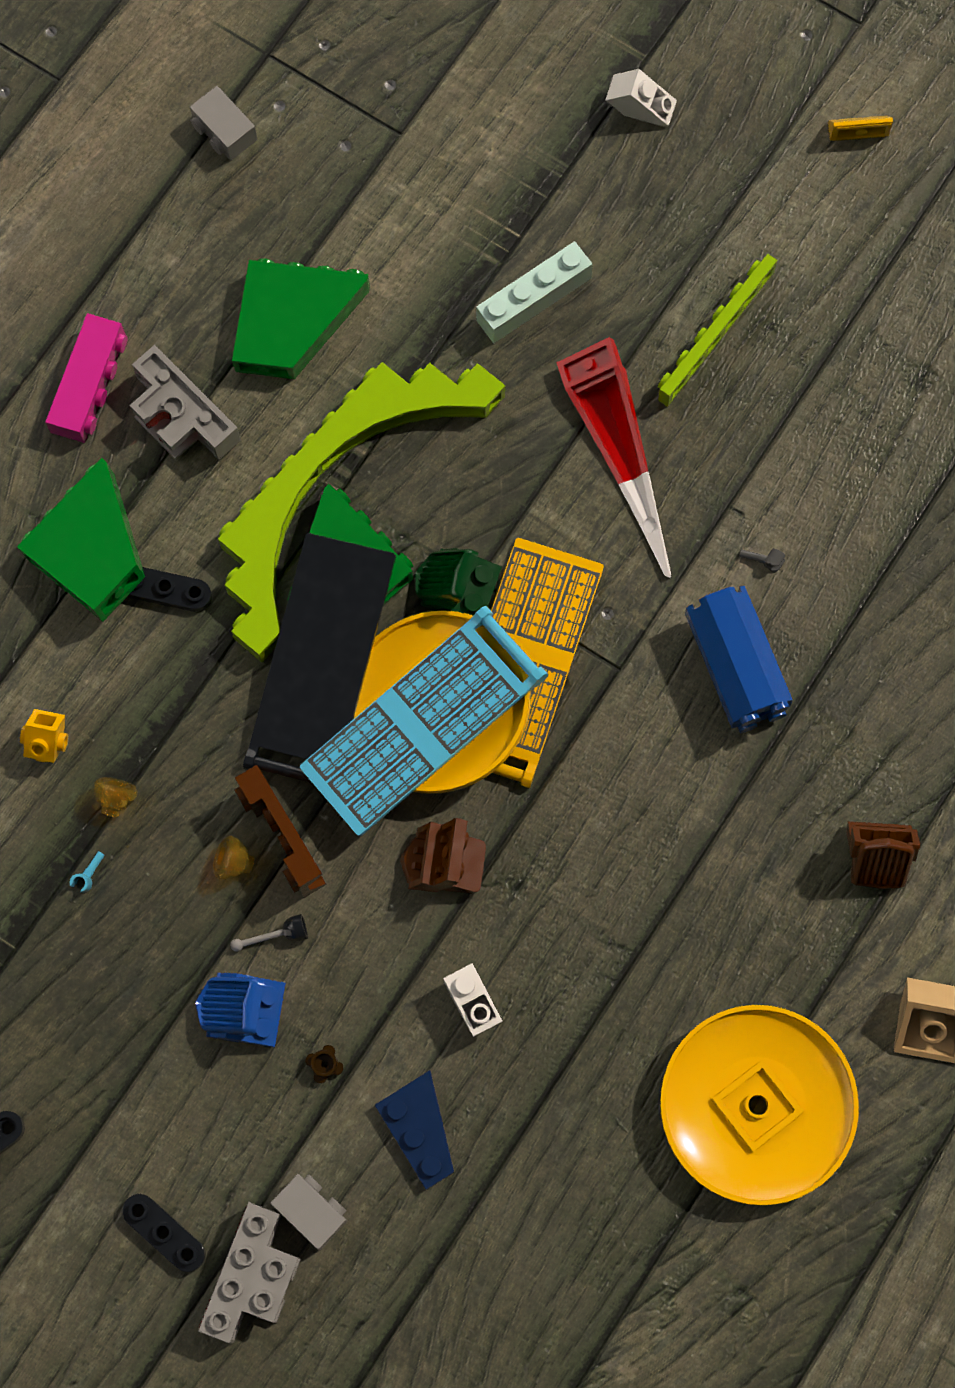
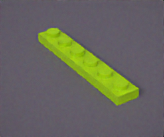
M767 254L761 262L756 260L747 273L749 278L744 284L739 282L734 287L729 296L731 298L726 306L720 305L712 316L714 322L708 329L703 327L694 339V343H696L690 352L685 350L676 362L678 367L672 374L667 372L658 384L660 389L658 401L667 407L670 405L774 274L777 260Z

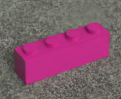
M89 313L86 314L45 422L51 433L83 443L86 442L88 434H93L97 423L95 415L98 407H103L106 401L107 390L105 389L109 379H114L117 371L116 360L119 352L123 353L127 345L128 337L121 323Z

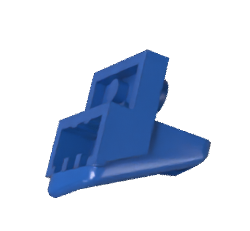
M218 972L216 977H212L207 981L195 1001L200 1027L207 1031L206 1037L244 1042L271 1048L275 1047L285 983L237 973Z

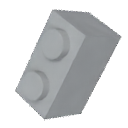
M218 86L214 87L190 106L193 127L199 134L205 133L211 139L209 142L213 149L219 155L224 153L230 161L258 140L255 125Z
M297 1174L271 1204L321 1251L347 1223V1220L342 1216L346 1209L333 1197L327 1201L319 1193L323 1187L309 1174L305 1179L300 1174Z

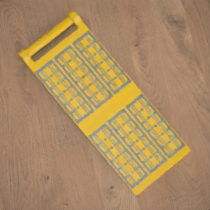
M516 538L491 609L493 612L492 617L538 668L542 667L548 673V677L531 690V705L526 728L516 748L509 756L528 762L526 770L503 763L492 773L519 781L521 786L530 788L604 565L522 538Z

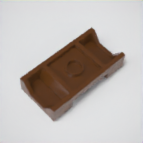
M258 765L235 777L239 787L234 789L245 811L253 810L256 817L263 814L273 833L277 830L281 832V835L277 838L288 856L283 859L287 868L282 872L294 893L300 890L305 898L325 886L326 883L322 878L320 869Z

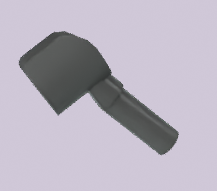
M772 549L768 556L746 550H741L740 557L758 561L773 572L778 571L785 562V554L777 549Z

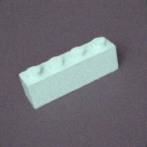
M574 241L476 306V321L491 341L496 343L589 281L592 276L593 264Z

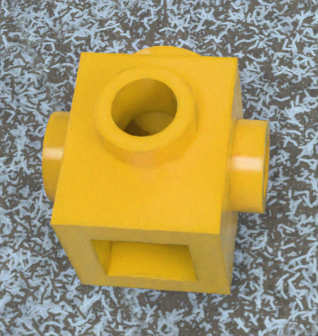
M34 709L28 721L22 727L20 734V743L24 744L23 757L32 758L39 762L54 763L59 753L65 752L68 744V734L64 733L65 715Z

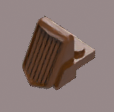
M454 818L444 824L429 822L417 828L416 837L411 840L400 858L405 878L409 883L408 889L436 893L445 890L469 894L480 890L486 844L480 839L469 837L468 832H466L467 820Z
M848 821L846 833L850 855L853 858L850 876L851 883L856 886L877 889L903 888L906 885L912 861L916 862L920 850L917 830L912 829V825Z

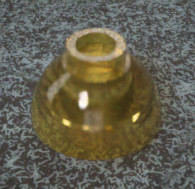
M103 777L94 782V794L96 800L102 806L101 813L108 816L118 817L120 811L128 808L138 794V790L133 784L120 779Z
M230 835L222 840L216 851L213 873L218 879H232L242 873L249 874L253 868L254 856L248 854L246 846L239 839Z

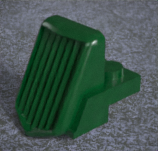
M441 548L440 551H434L415 572V593L418 598L422 599L420 606L433 611H456L473 616L483 606L488 607L502 566L477 557L478 552L472 549Z

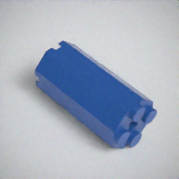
M739 586L738 592H736L734 587H728L699 599L701 606L694 609L693 604L688 606L685 616L731 727H738L739 732L744 733L756 728L757 722L768 719L769 722H774L787 715L786 710L790 708L793 699L746 587Z

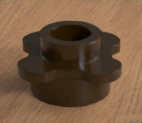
M325 1045L321 1051L315 1054H308L305 1060L307 1066L311 1067L314 1072V1080L320 1084L325 1083L327 1078L334 1074L340 1075L344 1069L343 1064L338 1062L335 1056V1048L331 1045ZM323 1061L328 1063L327 1067H322Z

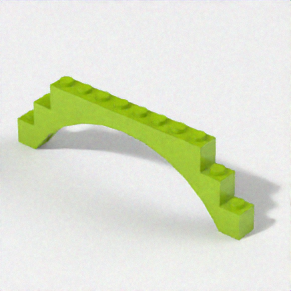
M383 362L376 369L372 367L364 375L363 383L356 390L352 389L345 395L341 407L336 412L331 411L322 421V427L315 434L310 433L304 439L301 445L302 449L295 456L290 455L283 462L282 470L276 477L268 478L260 489L261 493L254 500L249 499L242 506L240 515L233 523L229 521L220 530L218 541L221 549L242 565L240 568L235 567L228 574L225 588L232 598L249 611L247 614L242 613L232 625L234 629L231 632L234 640L260 662L263 663L273 652L279 637L280 623L276 604L277 565L286 531L300 502L329 467L346 452L376 434L409 422L439 417L486 418L505 397V385L477 363L472 370L466 369L460 375L457 381L458 385L431 363L424 369L419 368L412 375L410 384Z

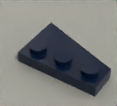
M429 1070L375 1104L426 1190L454 1173L432 1075Z

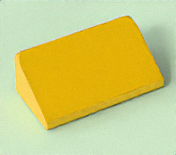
M889 116L829 120L830 140L887 137L893 124V118Z

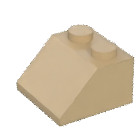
M907 977L900 1003L894 1052L955 1063V986Z

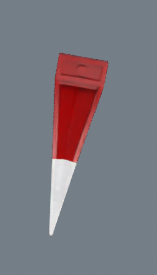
M608 337L556 363L566 392L615 477L664 575L671 578L670 566L626 368L622 365L614 339Z

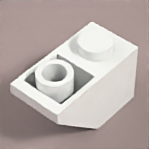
M640 69L614 74L606 97V101L624 116L663 127L669 126L677 101Z
M473 964L443 978L450 996L473 1037L503 1022Z

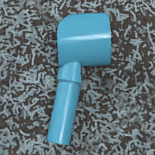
M98 851L82 874H75L71 877L70 886L74 887L79 878L82 877L85 880V885L80 892H88L92 887L91 877L105 855Z

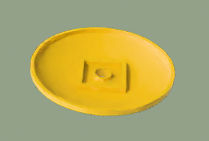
M456 611L424 612L402 619L378 634L372 647L354 719L473 616ZM483 625L475 629L523 683L528 678L526 672ZM531 691L413 792L431 794L456 791L479 782L499 768L514 751L526 728L531 705Z
M746 1005L731 1008L709 1017L697 1025L681 1041L673 1053L663 1077L660 1110L663 1129L675 1157L699 1184L709 1191L734 1202L749 1205H774L800 1198L812 1192L827 1181L840 1167L850 1150L856 1133L859 1100L855 1078L845 1055L823 1029L806 1017L784 1008L767 1005ZM754 1096L762 1097L766 1101L767 1109L762 1115L753 1114L749 1109V1100Z

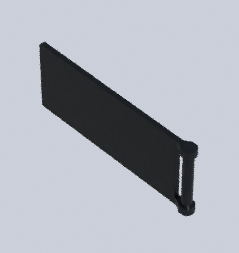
M311 533L306 534L250 745L244 758L243 769L249 770L258 765L262 771L312 783L298 766L258 757L259 749L261 747L308 759L354 719L396 560L394 553Z

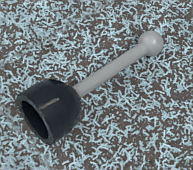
M302 914L295 915L284 922L283 929L245 940L234 939L231 941L230 947L233 951L238 952L244 946L283 935L291 941L308 939L307 927Z

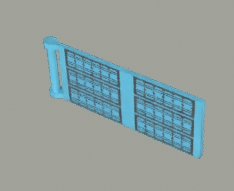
M487 606L480 608L466 624L300 765V769L358 836H362L529 691L540 685L548 677V673L542 667L538 668L492 617L493 612ZM483 625L529 677L522 683L475 629Z

